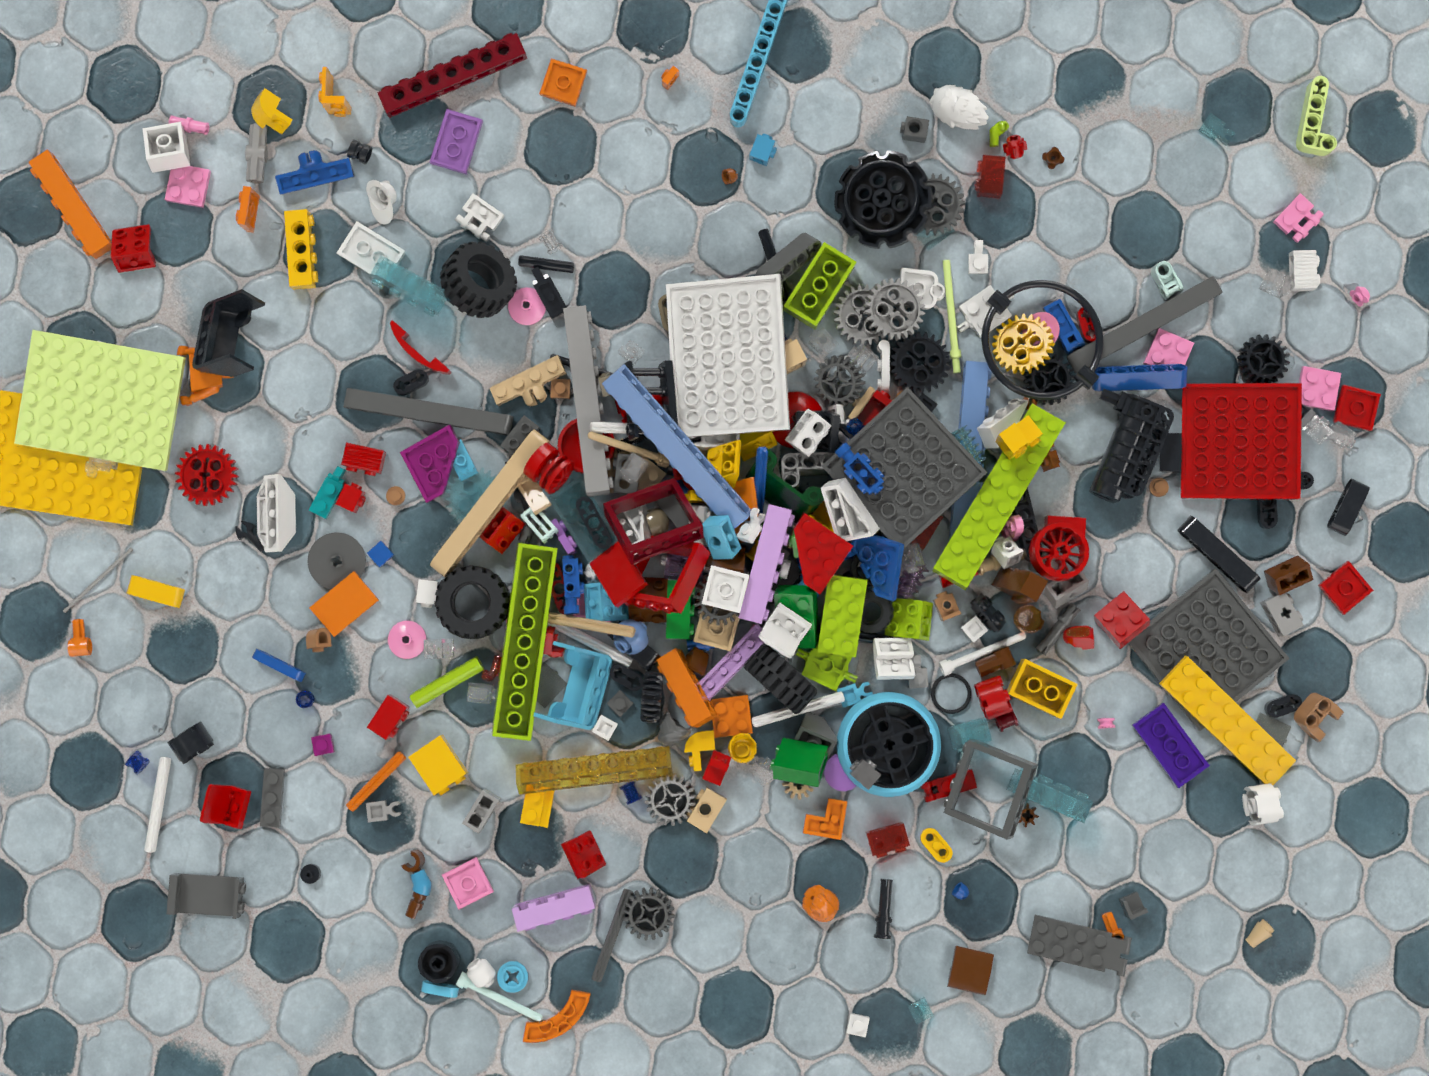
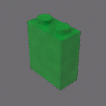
M783 738L781 744L776 747V758L772 759L770 770H773V779L819 787L828 761V746Z

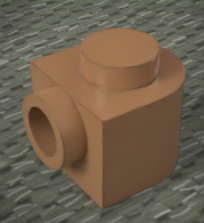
M326 628L308 631L306 635L307 649H312V652H324V648L332 647L330 632Z

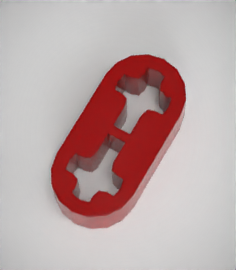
M1082 307L1078 310L1076 318L1083 340L1090 343L1096 340V336L1094 334L1093 338H1091V336L1086 335L1089 331L1088 326H1090L1091 331L1095 330L1090 317H1088L1089 323H1087L1085 317H1081L1085 310Z

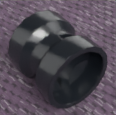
M354 139L348 148L347 157L351 159L356 158L360 163L367 164L373 148L369 145H362L360 141Z

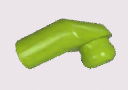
M999 121L990 128V147L999 146V136L1009 128L1007 121Z

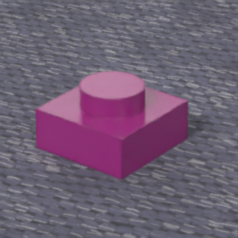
M331 733L311 737L314 756L335 752Z

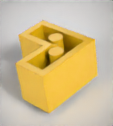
M1028 415L1017 424L1013 423L1002 431L995 442L1009 460L1013 457L1017 459L1025 453L1029 445L1031 448L1041 441L1039 438L1043 433Z

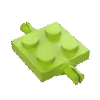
M818 644L809 653L800 648L798 649L796 655L806 660L801 675L834 691H837L840 682L844 678L853 683L856 682L850 676L855 679L858 676L848 672V665L852 657L817 652Z

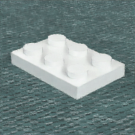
M357 221L337 251L339 256L383 283L388 282L406 253L405 250Z

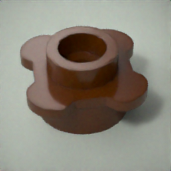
M1052 147L1048 153L1045 152L1042 155V159L1047 162L1049 169H1054L1056 165L1062 164L1065 160L1057 147Z

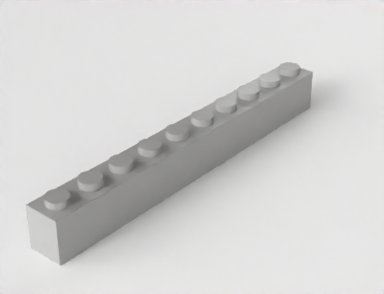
M586 305L563 308L587 497L609 495L610 488H613L612 477H608L607 470L611 469L610 458L605 456V451H609L608 445L588 438L591 422H605L601 421L600 414H604L603 403L598 401V396H601L600 384H596V377H599L598 366H594L593 359H597L596 349L591 346V341H594L593 329L589 330V323H592L591 311L587 312Z

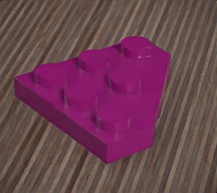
M451 425L440 429L400 452L426 503L442 496L446 491L460 443Z

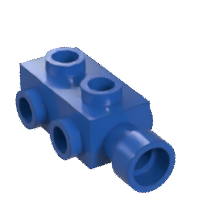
M847 442L835 451V454L846 462L843 465L846 468L844 473L851 480L855 478L859 482L856 486L863 494L868 492L869 495L872 493L876 495L884 488L882 485L884 483L882 479L884 475L878 468L873 469L869 465L872 461L864 453L862 455L858 452L854 454ZM857 463L862 465L859 471L854 468ZM869 478H873L875 480V483L873 485H869L867 483Z
M573 555L562 556L565 592L564 614H579L577 599H581L580 594H584V584L579 582V575L583 574L582 563H578V558H574ZM570 567L572 571L567 572L565 569ZM572 586L574 589L568 591L567 587Z

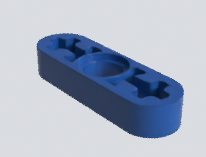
M256 648L252 656L253 659L299 682H302L306 675L304 671Z

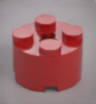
M1000 675L974 684L981 709L987 720L1013 711L1008 691L1002 687L1004 684Z

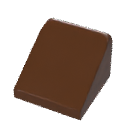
M693 647L686 655L688 668L700 675H704L709 654L697 647Z

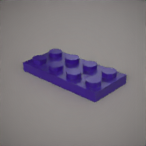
M1161 703L1132 724V727L1177 788L1182 787L1210 766L1165 703Z

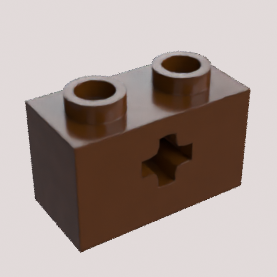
M1298 555L1264 571L1268 587L1279 596L1314 580L1310 564Z

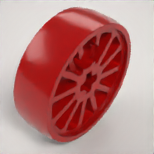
M1056 522L1046 525L1034 535L1029 546V557L1033 568L1042 577L1052 581H1066L1077 576L1085 568L1089 559V545L1084 534L1078 528L1068 523ZM1052 530H1057V541L1055 540ZM1062 532H1065L1068 536L1062 542ZM1045 533H1047L1050 542L1043 538ZM1072 537L1076 544L1069 546L1067 543ZM1040 542L1044 544L1047 548H1041ZM1078 547L1079 554L1072 553L1070 549ZM1039 552L1048 553V555L1040 557ZM1068 556L1078 558V563L1076 564ZM1051 561H1055L1058 564L1057 570L1052 568ZM1066 563L1073 567L1072 571L1068 570Z

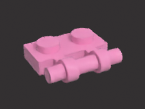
M1300 193L1273 223L1286 235L1293 230L1296 234L1292 239L1298 243L1309 234L1308 232L1313 226H1317L1320 223V219L1324 214L1320 210L1315 214L1309 212L1314 205ZM1305 218L1307 223L1301 227L1298 223Z

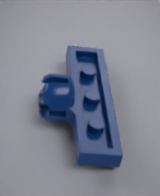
M317 150L309 151V155L304 152L298 156L300 168L297 171L276 175L275 179L279 193L283 195L355 176L350 158L324 163L321 153Z

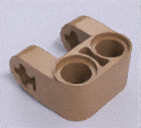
M1311 693L1296 710L1294 720L1307 735L1320 743L1326 734L1318 725L1327 714L1335 720H1339L1344 711L1329 698L1318 693Z

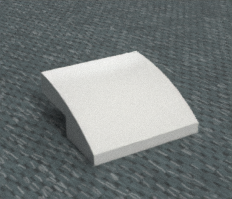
M874 638L873 653L876 679H914L916 675L912 660L914 651L911 638Z

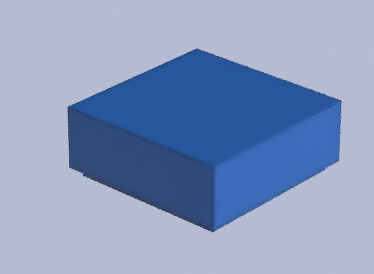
M383 541L377 543L367 552L369 557L380 568L394 556L393 552Z

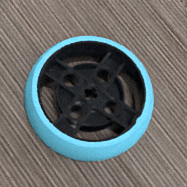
M882 692L860 700L847 712L837 734V754L845 774L862 790L882 797L905 795L922 786L933 774L941 752L940 732L932 714L919 701L901 693ZM886 706H897L911 712L921 724L911 727L902 718L889 715ZM868 712L871 722L863 730L860 744L850 748L852 731L858 720ZM884 720L887 722L888 727L885 731L881 732L878 730L877 725L880 721ZM905 733L912 735L910 743L905 744L902 741ZM887 739L894 742L890 750L887 747L884 748ZM927 742V752L922 765L912 776H909L907 767L916 756L918 744ZM869 745H873L876 749L875 754L872 756H868L865 752ZM893 758H899V767L892 768L890 761ZM863 759L867 761L869 759L877 766L875 768L876 771L889 773L892 783L876 781L868 790L849 774L852 771L850 766L856 760L860 761Z

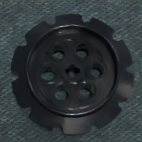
M875 151L861 156L858 159L859 165L856 167L849 165L839 179V183L843 187L835 192L834 198L835 211L838 214H843L842 218L839 219V223L851 238L859 236V243L866 247L880 249L883 243H886L888 248L901 246L908 242L907 236L910 233L917 235L928 220L924 212L932 208L933 200L931 187L924 186L928 177L917 162L914 161L908 164V157L899 152L887 151L885 156H880L879 152ZM878 178H884L881 185H875V181ZM902 183V187L899 190H893L894 184ZM869 191V196L866 199H862L861 194ZM884 197H886L887 201H883L881 203L880 199H884ZM900 201H905V207L898 209L897 204ZM867 210H874L871 217H865ZM885 215H892L889 222H883Z

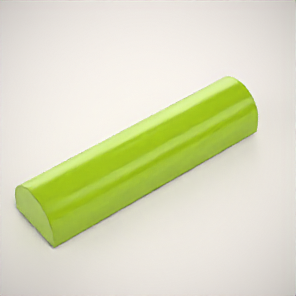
M475 656L411 693L409 698L414 706L419 708L484 670V667L478 656Z

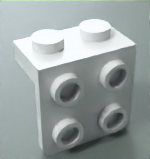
M779 603L767 619L759 634V638L766 645L776 649L781 655L792 658L800 641L809 631L812 624Z

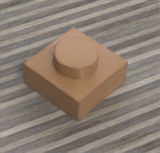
M552 380L550 398L570 399L571 380Z

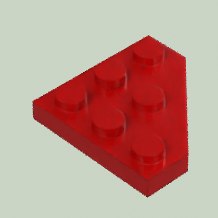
M804 513L793 528L803 583L821 594L853 545Z

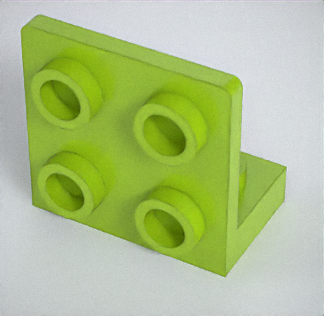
M900 598L891 601L892 607H894V616L891 619L890 625L885 629V635L929 641L933 603Z

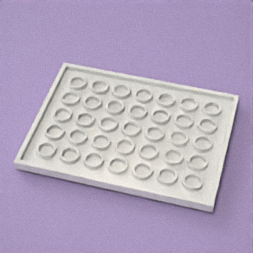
M772 274L666 284L670 360L673 362L678 426L688 437L790 430L781 275Z

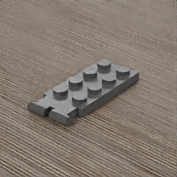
M1035 914L1027 953L1105 972V969L1117 971L1118 976L1124 977L1128 959L1121 958L1120 955L1121 953L1129 955L1132 937L1124 936V939L1112 937V932Z

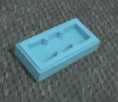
M460 439L453 467L460 481L463 482L479 473L463 441Z

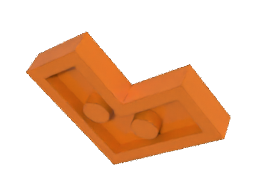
M828 798L825 817L806 814L803 834L841 840L847 801Z

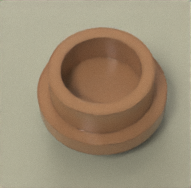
M1155 478L1149 484V491L1155 497H1162L1168 492L1169 485L1163 478Z
M398 486L391 487L386 493L387 501L395 506L402 504L406 497L404 490Z

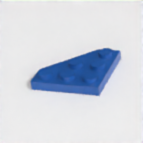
M875 534L870 537L852 540L851 544L853 547L851 550L854 555L857 554L861 562V569L866 578H869L872 582L875 595L890 601L896 600L904 544Z

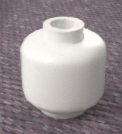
M477 958L468 965L467 977L477 988H487L493 984L496 971L486 959Z

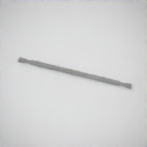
M130 547L125 554L118 558L105 572H103L91 585H89L77 598H75L70 603V605L63 610V612L66 613L72 606H74L113 568H115L126 557V555L131 553L133 549Z

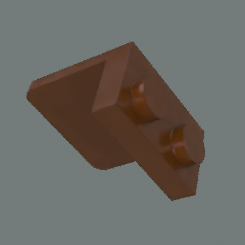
M644 577L648 585L638 593L667 598V578ZM635 605L628 606L629 619L637 622L666 623L667 613L662 610L656 612L646 607L640 609Z

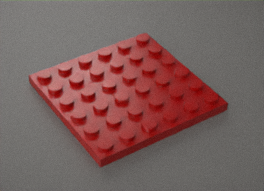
M1302 383L1186 384V387L1182 388L1181 499L1300 500Z

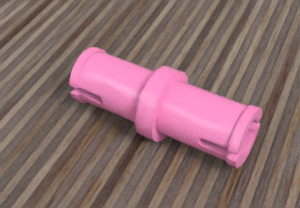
M173 115L169 118V124L181 122L183 129L187 133L197 132L207 135L210 126L207 122Z

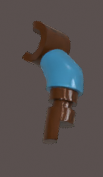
M413 849L410 852L411 856L416 860L415 865L412 866L409 863L401 865L405 871L412 872L410 876L413 883L412 890L414 892L412 896L414 898L410 900L405 913L411 919H415L418 910H422L424 905L422 901L426 900V897L430 895L432 888L431 880L425 870H421L425 863V857L421 851Z

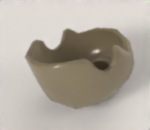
M660 508L647 510L649 513L646 514V519L652 536L667 532L669 529V518Z

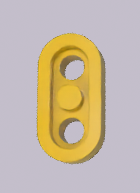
M925 828L921 832V843L938 862L945 863L952 858V848L934 828ZM928 834L933 835V839L931 841H928L926 839V836ZM940 849H945L943 856L939 855Z

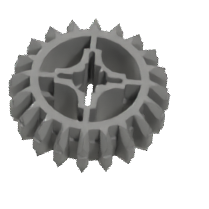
M666 773V780L660 775L659 783L655 779L652 780L655 787L648 785L647 788L652 793H645V796L650 797V800H645L644 803L651 804L646 809L647 812L654 811L650 816L651 818H654L656 815L659 816L656 821L657 823L663 818L665 819L664 825H667L668 820H671V825L675 826V819L678 820L679 824L682 823V816L688 820L689 817L686 815V812L692 813L689 806H696L695 802H691V799H695L696 795H690V792L695 790L694 787L687 788L690 785V781H687L685 784L682 783L684 776H681L678 781L676 780V773H674L673 779H670V774ZM667 784H676L683 789V791L674 793L669 789ZM662 787L664 798L655 803V793ZM667 792L671 797H676L674 807L670 802H665V799L668 798L666 797ZM686 796V806L679 812L677 801ZM668 806L674 815H666L660 812L658 808Z

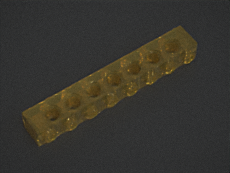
M669 746L516 764V785L519 795L663 778L667 775L673 776Z

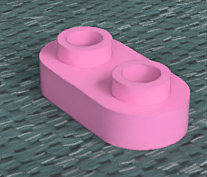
M1014 515L1009 517L1001 530V535L1004 538L1010 536L1013 541L1019 539L1024 531L1021 516Z

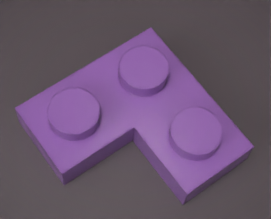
M555 518L551 522L559 530L557 533L559 541L567 554H575L577 552L575 548L578 545L571 535L567 536L565 533L568 529L563 521L559 522Z

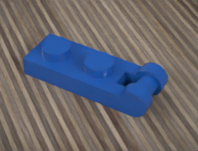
M1061 299L1042 308L1044 312L1050 313L1057 319L1060 327L1058 338L1067 355L1073 353L1074 349H1080L1085 346L1084 340ZM1073 336L1075 341L1070 343L1067 338Z

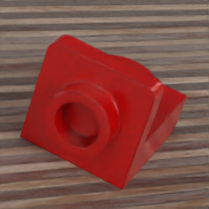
M548 626L543 654L553 658L562 657L565 648L553 645L554 641H558V634H555L556 627Z

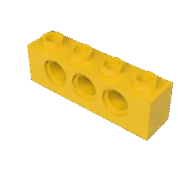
M307 209L284 211L289 287L293 290L316 288L318 273L315 271L314 264H317L316 252H313L316 238L315 234H312V226L315 224L314 216ZM305 227L304 233L297 235L298 228ZM306 246L305 252L299 254V247ZM307 264V270L299 272L300 266Z

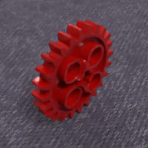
M200 444L198 450L191 447L192 453L185 452L186 459L180 457L183 464L176 465L181 469L180 472H175L176 475L180 476L175 482L182 484L178 487V490H185L182 495L184 497L189 496L188 501L192 502L195 500L197 505H200L202 502L203 506H208L210 502L211 505L215 506L216 500L219 503H223L222 497L229 498L228 491L234 493L231 486L238 485L233 481L239 478L238 475L234 474L239 469L232 467L236 461L229 460L232 455L229 453L224 455L226 450L223 448L219 450V446L216 445L212 448L210 444H207L204 449L203 445ZM200 460L202 466L199 470H196L194 465ZM220 461L221 467L215 471L213 468L214 463ZM209 472L210 476L205 478L204 474H207ZM199 479L201 485L198 489H194L193 483ZM218 480L220 482V486L218 489L214 490L212 488V484L214 481Z

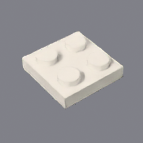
M711 565L702 604L740 613L749 575Z

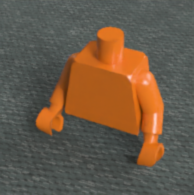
M179 346L177 355H189L192 393L190 396H179L182 405L190 406L193 405L192 402L195 403L218 393L220 388L223 387L222 378H234L203 373L194 369L192 363L195 348Z

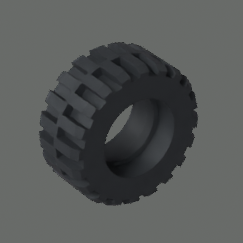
M468 242L460 245L443 264L442 271L440 272V283L442 289L445 290L444 295L446 298H449L450 303L458 307L460 312H466L471 317L476 315V318H489L494 316V314H498L513 298L517 289V277L514 276V267H511L510 260L503 256L504 253L500 250H495V247L492 245L487 246L483 242ZM468 271L479 274L486 281L489 289L476 284Z
M469 565L456 568L455 571L449 572L444 580H441L439 583L440 587L435 593L436 601H434V607L437 609V618L441 620L442 626L449 630L448 632L465 639H481L492 635L497 629L501 628L502 623L507 619L510 595L506 589V584L497 574L484 567ZM470 584L483 587L488 592L491 602L487 614L475 621L462 618L455 608V597L458 591Z
M762 644L744 664V669L794 714H799L817 694V689L769 645Z

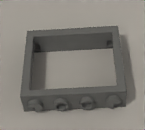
M970 739L963 745V756L957 763V774L950 783L951 792L944 801L943 806L945 809L943 813L1006 840L1014 837L1038 764L976 739ZM975 749L1023 768L1003 829L955 810Z

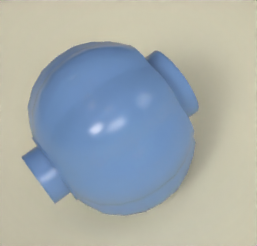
M633 619L623 620L619 623L633 626L636 632L632 638L613 635L615 647L621 653L630 655L644 650L648 644L647 626L643 622H637Z

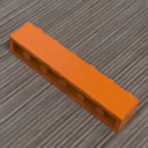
M47 149L30 160L31 173L36 179L39 178L41 180V188L46 194L51 195L53 198L50 200L57 210H61L63 213L61 218L67 225H71L73 228L71 233L77 241L81 240L84 245L82 249L88 257L91 255L98 259L110 251L111 239L55 155Z

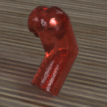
M494 656L490 671L483 670L481 676L483 680H487V682L494 680L500 672L501 656Z

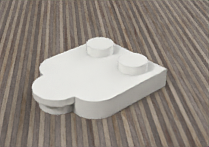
M910 268L900 269L901 284L907 280V287L914 285L913 292L919 290L916 296L923 297L920 301V304L925 305L922 308L923 310L932 308L936 301L944 298L945 287L938 283V277L934 272ZM904 304V307L910 308L909 305Z

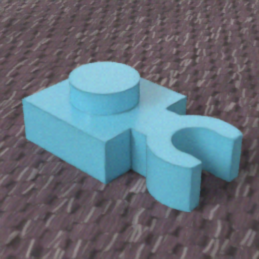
M869 682L862 683L859 688L854 683L837 689V692H843L845 701L841 702L842 707L856 704L861 700L860 696L862 695L865 697L873 695V692H864V687L870 685Z

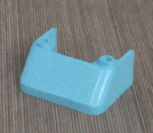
M554 641L553 645L566 648L564 660L567 664L572 665L562 702H554L550 706L548 715L534 712L533 716L557 724L591 730L597 722L612 667V659L606 654Z

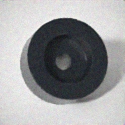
M308 864L301 869L300 877L303 882L313 884L320 879L321 870L316 864Z

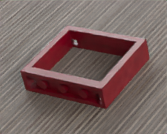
M675 478L603 503L605 517L631 565L704 538L703 525ZM674 494L690 524L632 544L616 515Z

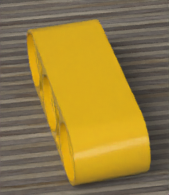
M131 575L126 594L180 608L185 589Z

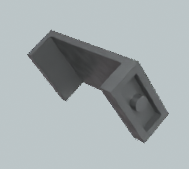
M184 873L171 874L169 876L166 914L233 916L232 919H237L241 917L245 909V903L242 902L243 894L246 892L244 877Z

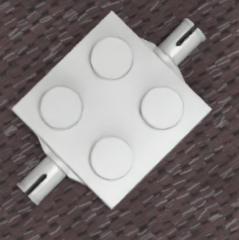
M991 285L959 306L965 318L963 323L956 326L960 333L970 327L981 338L984 319L990 309L986 302L995 292ZM1007 308L1001 315L996 312L991 322L990 332L1012 317Z

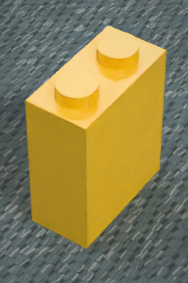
M443 734L408 757L433 795L439 793L441 796L450 790L448 786L454 782L458 785L466 779L464 775L469 773Z

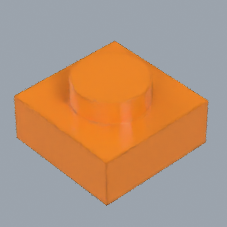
M672 66L670 70L666 69L661 76L662 86L667 90L679 77V70L676 67Z

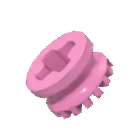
M1115 718L1097 719L1100 723L1098 729L1115 728L1113 724Z

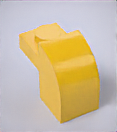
M264 88L252 106L253 119L262 129L268 125L282 135L290 126L292 119L276 109L281 98Z
M714 730L698 731L692 734L685 744L684 753L692 752V755L689 756L690 767H694V771H702L700 751L715 750Z

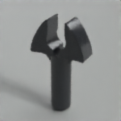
M241 521L247 527V533L242 532L238 526H235L236 535L239 540L248 538L260 552L264 551V546L253 533L256 525Z

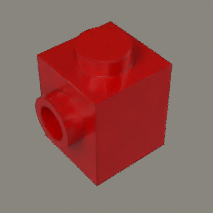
M353 482L351 485L345 483L336 505L357 513L359 507H363L366 501V493L361 491V486Z

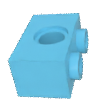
M709 516L702 524L703 536L713 559H733L741 549L729 516Z

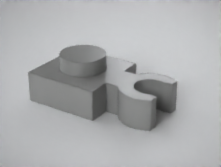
M386 800L366 803L368 822L388 820V814L394 817L401 815V812H394L393 807L400 805V802H392L389 806H387Z

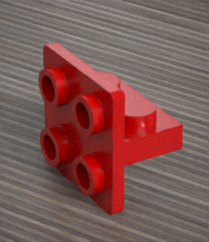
M590 830L561 844L577 879H583L606 866L604 857Z

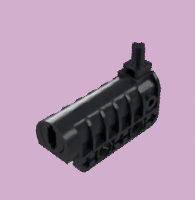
M1104 388L1099 399L1113 404V409L1119 411L1117 416L1120 418L1089 492L1100 499L1114 504L1119 502L1121 498L1131 499L1143 493L1174 420V413L1171 409L1146 398L1127 394L1123 391L1116 394ZM1137 468L1140 469L1141 475L1138 474Z

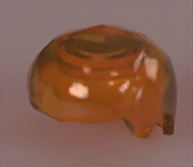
M1025 604L1016 609L1013 616L1016 628L1022 633H1036L1044 625L1041 611L1033 605Z

